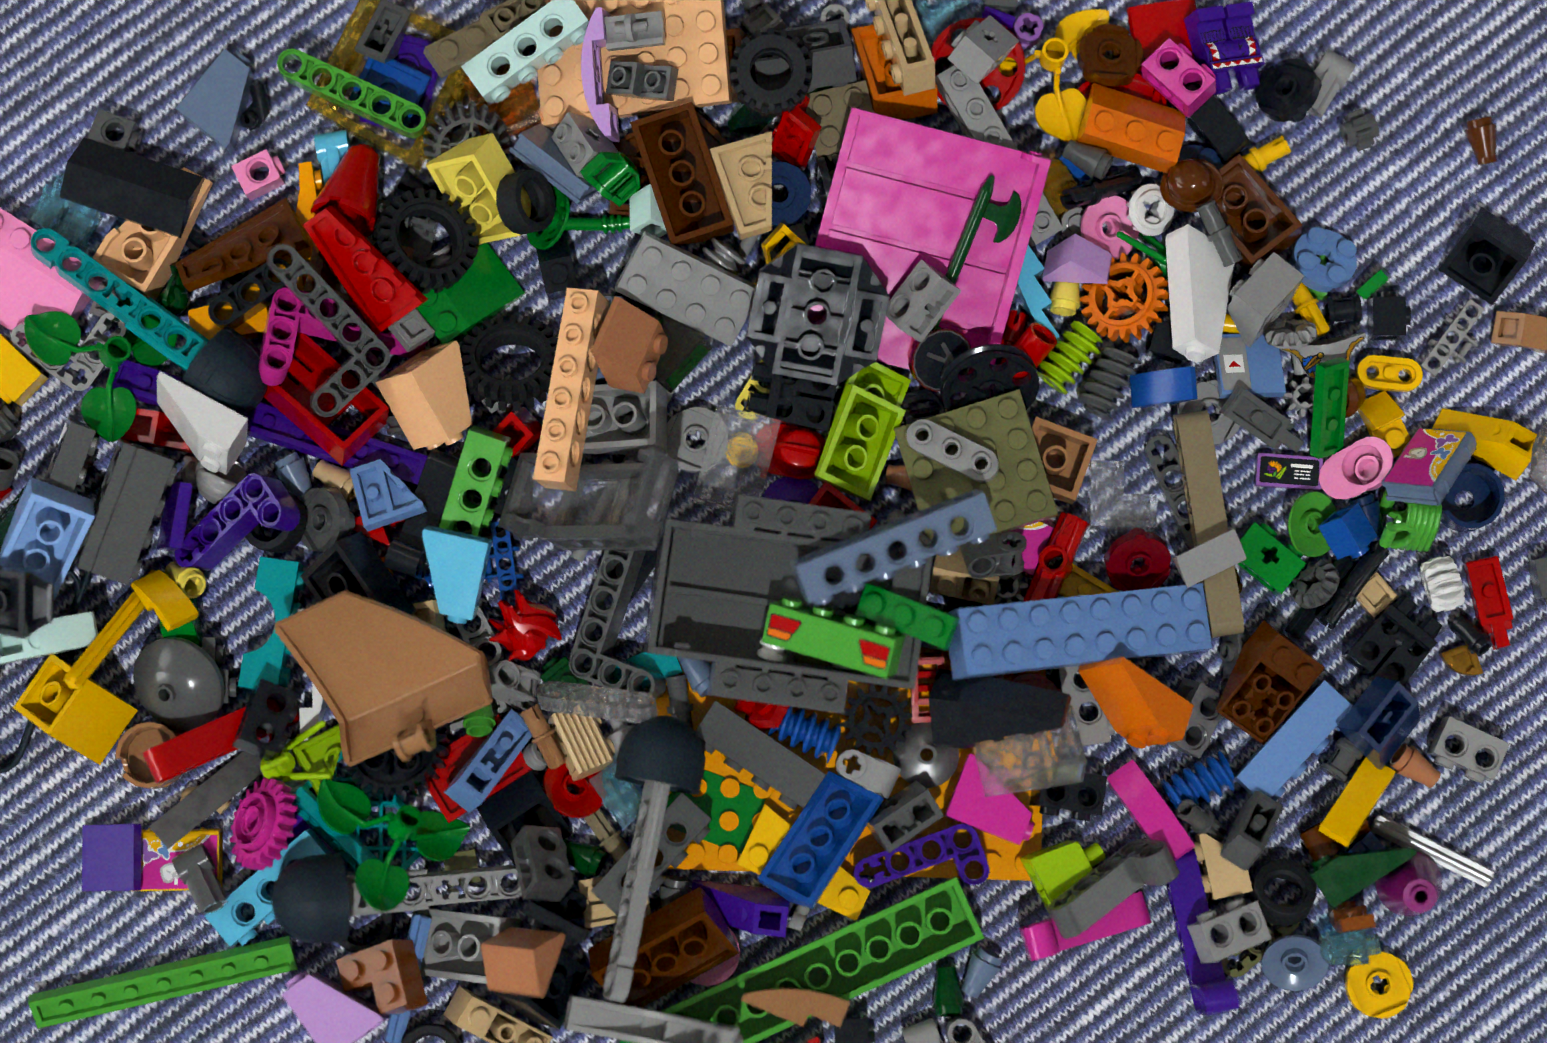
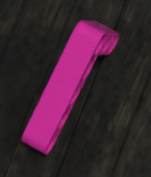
M281 288L275 292L267 313L260 351L259 373L262 382L269 386L279 385L285 380L292 362L297 332L337 341L288 288ZM324 299L319 306L320 313L327 318L334 316L337 311L336 303L332 299ZM343 300L373 332L355 303ZM279 306H286L290 311H285ZM346 324L342 334L345 340L354 342L358 339L360 330L356 324L355 326ZM389 329L385 330L387 333L376 335L388 348L390 354L411 358L424 350L427 344L426 341L410 352H407ZM273 334H280L286 339L276 338ZM371 347V348H370V349H372V350H376V351H380V352H381V350L378 349L377 347ZM268 363H276L280 366V368H274L270 366Z

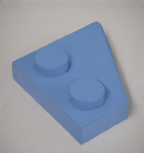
M381 459L349 469L363 526L367 532L427 512L423 502L408 489Z

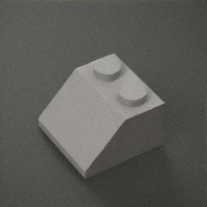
M1275 252L1266 261L1260 258L1249 271L1251 277L1246 282L1242 279L1239 280L1229 293L1233 298L1227 310L1244 343L1249 348L1261 337L1265 329L1270 327L1289 306L1304 278L1302 273Z

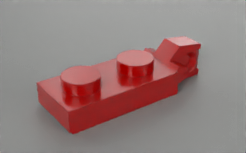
M1498 556L1464 563L1478 625L1481 627L1482 633L1487 632L1490 635L1493 650L1510 646L1507 630L1513 628L1511 620L1514 618Z

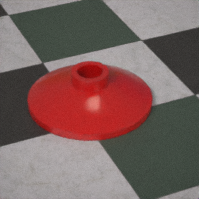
M564 763L555 769L547 768L543 778V790L552 802L555 810L568 817L584 818L597 812L603 805L607 796V783L602 771L574 782ZM567 787L574 788L576 795L570 793Z

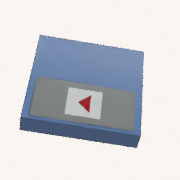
M1265 333L1250 348L1244 343L1240 334H1222L1220 352L1214 355L1220 399H1228L1237 385L1242 386L1258 398L1283 397L1286 389L1280 349L1266 343Z

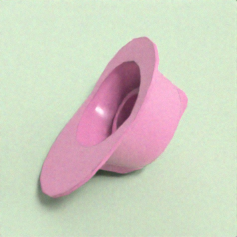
M1365 437L1333 454L1324 462L1320 469L1319 482L1321 488L1328 496L1345 500L1356 497L1365 491H1373L1380 488L1382 481L1393 466L1391 447L1380 438Z

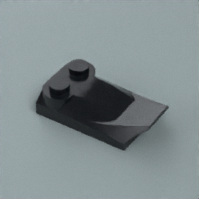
M0 566V635L25 639L37 629L52 622L54 586L28 571Z

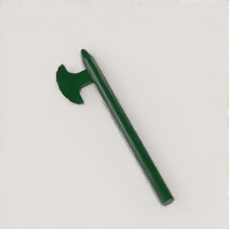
M990 175L979 190L945 274L955 285L982 218L993 221L997 226L994 243H1000L1007 239L1019 222L1022 202L1017 192H1013L1009 202L1005 205L999 206L989 202L993 194L994 175ZM942 317L939 319V321L932 328L928 335L937 332ZM918 341V344H917L916 349H915V351H914V354H915V352H916V350H917V348H918V346H919V344H920L919 341Z

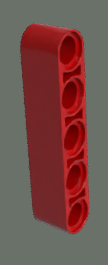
M267 699L268 708L273 712H280L279 704L273 699ZM246 706L143 752V757L156 784L163 783L238 750V748L232 746ZM299 711L292 723L287 722L286 728L300 721ZM256 729V737L259 740L268 736L266 731Z

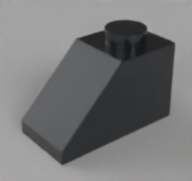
M564 230L559 240L550 248L544 250L536 248L543 283L549 301L565 297L567 288L579 289L566 231Z

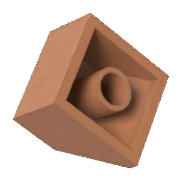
M614 297L591 353L609 387L645 394L649 382H652L655 378L661 354L663 355L666 352L668 338L658 320L624 299Z

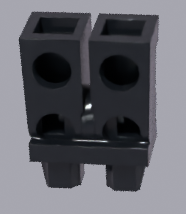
M764 362L753 364L751 380L767 383L765 395L750 392L746 410L762 415L761 419L821 432L829 431L834 402L802 397L801 395L806 394L819 398L833 399L835 398L837 385L773 374Z
M1405 595L1393 605L1387 606L1342 657L1362 674L1371 673L1368 677L1371 681L1375 677L1396 680L1404 686L1430 650L1437 644L1434 639L1437 637L1442 625L1429 615L1418 626L1408 618L1418 606ZM1388 651H1390V653L1386 656L1382 663L1377 668H1375L1383 659V657L1388 653Z

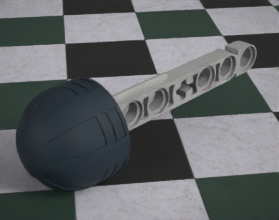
M653 716L637 723L623 739L614 777L644 787L610 952V964L607 967L603 995L607 1000L624 1002L629 993L634 970L632 968L636 960L669 791L700 794L705 768V751L702 741L689 724L672 716Z
M334 853L306 856L290 863L280 873L274 884L272 908L277 922L289 935L308 943L346 941L348 939L350 916L427 910L429 906L510 899L522 895L519 879L515 888L511 890L501 888V880L506 874L511 873L518 877L516 866L514 865L427 872V869L407 870L409 883L415 882L419 884V894L412 899L404 898L393 910L379 912L374 910L365 900L364 903H360L361 896L355 885V875L346 876L342 855ZM473 877H483L486 882L484 889L478 893L470 892L468 889L469 881ZM458 878H461L463 894H459L460 891L457 888H448L446 894L442 895L436 887H440L443 880H446L450 886L459 885Z

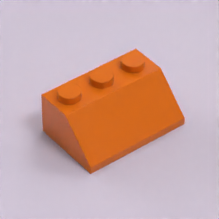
M1093 83L1076 142L1106 149L1111 156L1168 174L1171 167L1175 166L1178 162L1185 136V115L1179 110Z

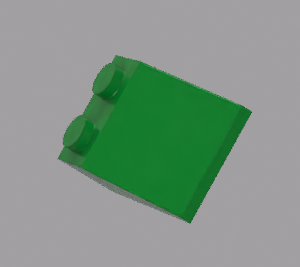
M483 243L477 247L478 252L473 259L472 266L451 288L446 289L445 287L438 293H434L432 288L428 294H423L428 301L416 308L433 328L435 336L441 344L455 340L459 344L467 334H472V329L475 326L482 327L483 321L491 320L525 295L523 289L488 243Z

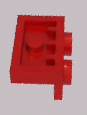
M807 96L791 112H782L781 121L772 133L774 137L772 141V154L781 162L794 165L801 171L806 169L822 129L812 117L805 113L810 102V98Z

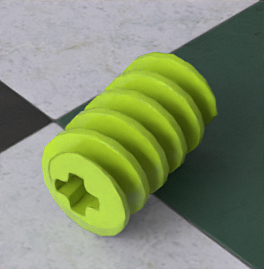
M1073 321L1070 324L1073 332L1065 331L1062 334L1065 342L1057 341L1054 347L1057 352L1051 351L1046 357L1049 362L1042 361L1038 366L1041 372L1037 371L1038 376L1047 385L1065 395L1068 392L1063 383L1067 382L1074 385L1076 381L1071 373L1075 372L1083 375L1084 371L1079 365L1080 362L1091 365L1092 361L1088 353L1092 352L1099 355L1101 352L1096 343H1103L1096 333L1079 321Z

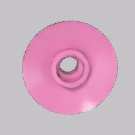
M1116 195L1104 198L1096 205L1087 206L1082 215L1080 226L1081 236L1084 239L1110 252L1115 260L1120 259L1121 253L1124 252L1127 255L1134 248L1118 238L1117 232L1121 231L1136 240L1139 236V231L1133 230L1132 222L1127 219L1129 207L1126 204L1128 201ZM1103 223L1107 225V232L1105 234L1102 229Z

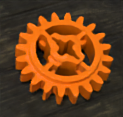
M1123 252L1119 262L1112 257L1108 284L1092 283L1082 285V288L1088 295L1081 297L1080 302L1088 307H1085L1081 313L1086 318H1089L1087 324L1092 329L1097 328L1096 333L1101 337L1107 335L1112 342H1115L1120 335V338L1125 343H1128L1132 333L1138 340H1141V330L1143 328L1152 333L1153 328L1150 323L1152 321L1157 323L1163 322L1157 313L1158 311L1163 312L1169 309L1161 302L1169 298V293L1163 289L1168 285V281L1161 277L1163 274L1162 270L1158 266L1153 267L1154 263L1149 258L1142 262V258L1135 253L1130 261L1129 257ZM1131 276V278H1130V277H1126L1125 279H1121V280H1119V281H1116L1117 279H1119V278H1121V277ZM1144 282H1146L1147 285V298L1145 303L1142 300V285ZM1105 293L1108 296L1107 307L1109 308L1106 314L1103 310V297ZM1117 294L1130 297L1133 300V302H1130L1127 299L1124 300L1120 298ZM1129 315H1134V316H1132V317H1130V318H1128V319H1124L1125 317H1127V316H1129Z

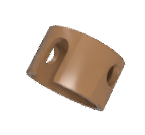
M153 722L136 724L125 731L118 741L115 753L116 759L122 761L123 769L126 772L122 774L124 779L134 786L148 789L168 787L179 780L181 775L156 784L142 753L160 743L179 736L180 733L169 726Z

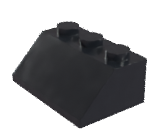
M362 531L336 541L300 576L318 603L343 591H348L412 616L417 612Z

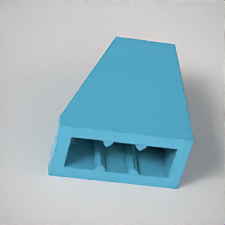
M428 525L423 528L422 538L439 613L448 615V621L466 624L467 620L472 621L477 616L493 539Z

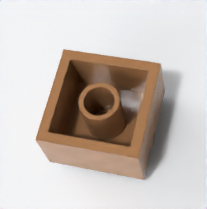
M1036 417L1031 427L1053 498L1072 505L1076 501L1098 439Z

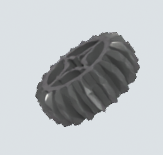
M472 100L468 108H464L462 102L458 101L456 104L457 110L452 111L449 105H446L444 107L445 116L435 112L434 119L437 124L428 123L426 128L431 134L423 135V142L427 144L423 148L424 156L429 157L427 163L442 154L441 148L450 150L467 140L469 135L470 138L477 137L475 124L481 125L490 133H493L505 155L510 154V146L506 143L511 138L509 133L504 132L507 128L506 123L498 121L499 114L496 111L488 114L489 108L485 104L477 110L476 103ZM462 124V127L459 131L453 133L448 132L453 127Z

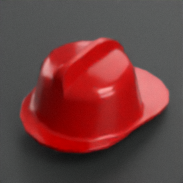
M772 424L763 428L755 436L754 440L758 446V456L755 462L763 471L773 475L796 479L816 477L815 472L826 440L818 432L804 427Z

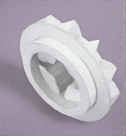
M1156 184L1141 185L1140 188L1131 192V200L1126 205L1129 207L1127 219L1132 222L1133 230L1139 231L1143 236H1156L1166 231L1173 220L1174 208L1163 200L1160 186ZM1152 204L1151 212L1153 216L1145 217L1144 214L1147 210L1144 205Z

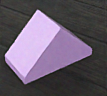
M1073 234L1047 251L1043 281L1108 284L1112 254L1083 237Z

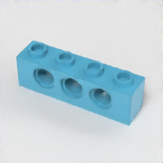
M312 829L305 830L288 844L287 850L283 849L281 851L280 860L273 859V866L271 868L265 866L264 871L258 870L226 897L228 902L221 909L206 914V919L229 947L238 943L242 946L246 945L258 935L255 929L264 921L269 925L276 920L272 908V898L266 892L267 884L270 881L276 882L280 873L294 860L311 855L332 854L331 851ZM245 902L253 905L255 909V916L251 921L246 920L241 913V908Z

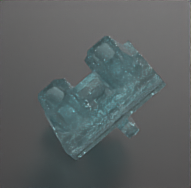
M616 760L589 779V781L603 801L601 803L605 808L608 807L623 829L637 819L642 795L633 783L614 777L618 762Z
M1336 930L1325 932L1326 938L1320 946L1322 958L1331 965L1369 964L1370 955L1381 954L1378 934L1365 935L1364 930L1338 933Z

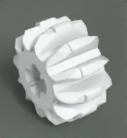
M1450 556L1435 557L1421 564L1420 575L1428 602L1435 612L1450 611L1464 604L1465 593L1457 565Z

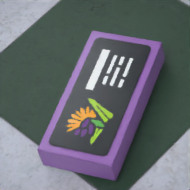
M1257 453L1254 486L1320 491L1319 474L1323 465V458Z

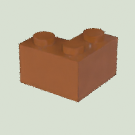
M391 939L336 960L344 992H366L373 989L379 1014H402L428 1004L412 940Z

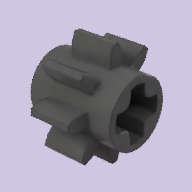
M1362 109L1347 113V116L1344 117L1346 122L1340 124V133L1347 147L1355 145L1358 152L1372 147V144H1375L1373 138L1379 136L1378 124L1373 114L1363 115Z

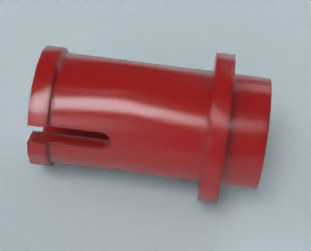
M1010 310L1001 344L1013 346L1017 342L1029 320L1027 314L1020 312L1018 317L1016 310Z

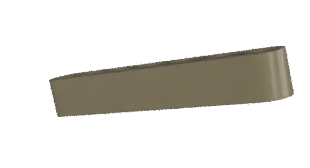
M1207 410L1173 416L1174 432L1194 548L1229 531L1211 422ZM1231 566L1199 582L1203 583L1211 638L1244 633V620L1235 566Z

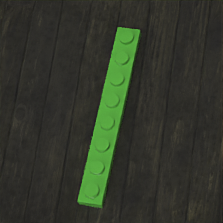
M285 936L30 994L28 1004L37 1028H43L298 970V961L290 936Z

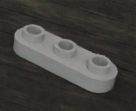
M925 419L917 420L907 430V442L915 452L976 482H989L999 472V461L991 450L932 421ZM922 430L929 433L928 438L924 441L917 439V434ZM948 446H958L957 453L955 455H948L946 453ZM980 459L988 461L987 467L983 470L976 468V462Z

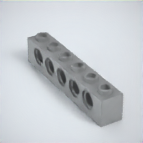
M955 65L935 77L937 89L966 137L1018 150L979 83L976 84ZM1043 192L1028 243L1030 248L1064 229Z

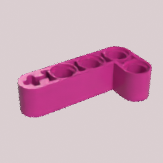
M1141 890L1134 892L1087 930L1073 938H1062L1052 918L1019 928L1029 961H1035L1058 954L1060 951L1147 925L1152 923Z

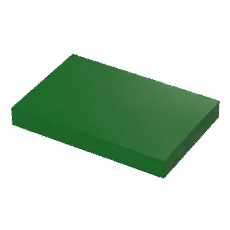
M704 770L702 779L707 783L706 793L700 797L685 794L711 819V822L707 825L711 831L703 840L721 847L726 844L733 845L737 852L741 854L754 828L752 825L753 817L762 811L766 799L756 797L752 787L739 783V794L734 798H727L721 793L720 786L728 778ZM672 792L668 795L666 809L681 793ZM731 811L738 816L739 824L735 830L726 831L721 828L719 819L724 812ZM674 824L669 827L680 832L686 833L684 827L679 824Z

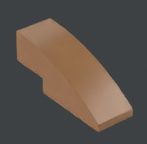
M797 988L761 989L746 992L741 998L743 1002L803 1027L808 1015L840 1027L850 1004L849 1000L828 993Z

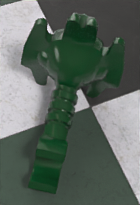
M170 265L172 276L166 289L160 294L156 302L174 315H179L187 306L188 293L181 281L177 268L174 265ZM128 298L121 300L124 305L130 307V300ZM114 318L115 321L120 322L118 318Z

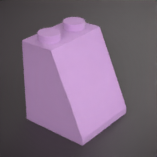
M307 971L299 973L285 984L288 990L281 994L315 1043H356L389 1019V1014H379L376 1005L353 992H344L343 986L319 972L308 974Z

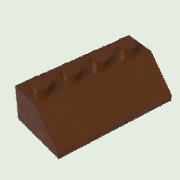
M689 102L630 122L670 243L673 245L704 242L713 237L716 238L734 232V224L693 103Z
M701 886L644 917L636 960L632 968L634 970L629 993L624 1002L618 1003L644 1007L739 954V948L718 907ZM614 935L588 949L591 975L602 988H604L607 967L610 964V952Z

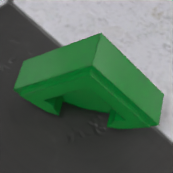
M1383 267L1356 292L1363 299L1369 298L1391 278L1390 273Z

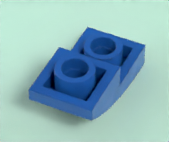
M1195 367L1165 369L1130 376L1132 408L1176 404L1198 399Z

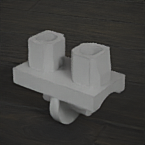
M662 11L637 14L628 13L604 17L606 50L608 51L665 45L664 13Z

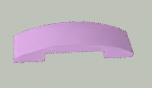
M598 7L595 8L589 20L583 40L581 55L582 85L588 108L598 128L612 142H620L617 109L609 103L604 104L600 48L606 47L604 17H610L611 15L604 8Z

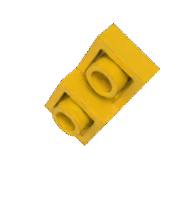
M161 570L131 583V587L147 611L154 610L168 632L195 620L199 614L180 587Z

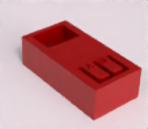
M297 332L293 355L313 372L310 373L292 357L287 374L299 385L297 386L286 376L285 380L279 385H267L264 398L343 466L387 424L389 407L365 387L334 416L324 417L316 414L310 406L311 394L341 365L305 333ZM282 335L278 337L279 339H286ZM270 362L268 364L274 366L276 363ZM345 371L341 377V382L347 389L355 387L358 383V380L348 371ZM328 392L320 394L317 399V406L322 411H329L335 403L334 397ZM353 405L368 419L343 442L327 427Z

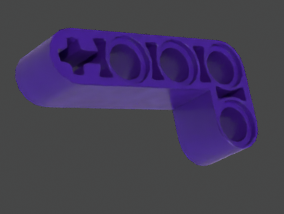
M256 473L249 474L184 537L183 547L175 550L176 562L181 567H194L204 572L210 571L259 523L264 527L286 532L295 529L300 520L299 508L279 479Z
M958 824L902 844L890 853L885 850L863 858L854 866L853 874L858 884L870 888L953 859L957 873L964 883L980 885L988 878L989 865L975 829L967 824ZM959 829H964L971 835V842L964 849L958 848L953 842L954 833ZM929 840L935 841L940 847V853L934 860L926 859L922 854V846ZM896 852H903L909 858L908 867L903 871H896L891 866V857ZM884 856L885 867L891 874L890 876L884 878V871L873 875L874 881L869 882L867 878H860L859 873L864 870L863 865L865 863H868L870 867L879 866L881 863L878 861V858ZM973 860L979 862L983 870L982 875L976 880L969 879L964 871L966 864Z

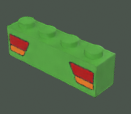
M784 596L783 599L770 603L762 642L887 679L897 673L905 635L895 632L896 628L888 624L877 623L876 626L864 623L865 619L863 617L846 614L845 617L833 614V609L829 607L814 605L811 608L802 605V600L798 598Z

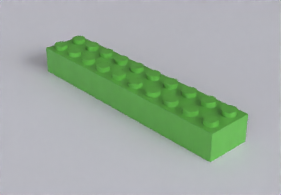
M953 877L660 1011L691 1016L699 1020L734 1025L739 1028L738 1034L743 1035V1043H755L796 1023L741 1001L743 994L746 992L773 988H797L828 993L850 1000L984 939V936L957 877Z

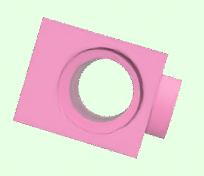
M267 149L231 166L245 195L250 201L285 185L281 175L286 173L278 155L271 157ZM258 168H269V174L264 180H254V172Z

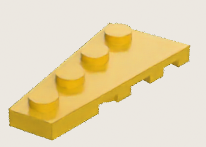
M766 804L737 862V865L758 875L761 874L792 827ZM840 866L817 903L857 921L871 891L858 884L855 878Z

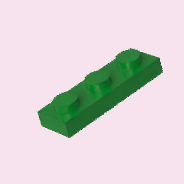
M1342 357L1316 364L1310 455L1317 459L1331 456L1343 450L1350 361Z
M866 583L856 611L858 616L876 623L894 626L896 631L945 650H949L960 620L956 616L871 583Z

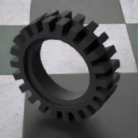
M419 188L413 194L409 190L404 192L401 197L397 196L386 207L375 224L376 230L373 232L372 240H377V242L373 246L416 288L418 286L421 287V293L428 294L432 288L434 293H438L445 287L446 289L451 288L472 266L473 259L478 252V249L474 247L479 241L478 236H472L476 230L475 223H466L471 217L466 210L462 214L457 211L461 207L457 200L451 206L447 203L450 198L449 195L443 193L440 198H436L437 190L430 189L424 195V189ZM412 216H425L439 222L451 238L452 255L450 260L437 267H428L413 261L400 245L398 238L400 223Z
M502 315L495 317L496 325H492L489 319L482 322L483 330L475 326L472 329V336L467 334L464 338V345L461 344L460 348L466 389L469 395L474 393V400L479 403L485 399V406L491 409L495 402H498L500 411H506L507 404H513V411H521L520 403L525 402L527 409L534 407V398L540 403L546 401V393L549 391L558 341L557 335L553 336V330L549 326L543 329V322L536 320L531 326V317L524 316L521 323L517 322V315H510V322H504ZM507 345L529 347L541 358V364L536 372L529 377L514 381L493 378L484 371L482 362L489 352Z

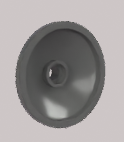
M164 637L150 643L138 655L133 671L135 690L145 710L156 721L174 730L190 731L213 721L217 717L224 702V683L218 666L204 649L187 639Z

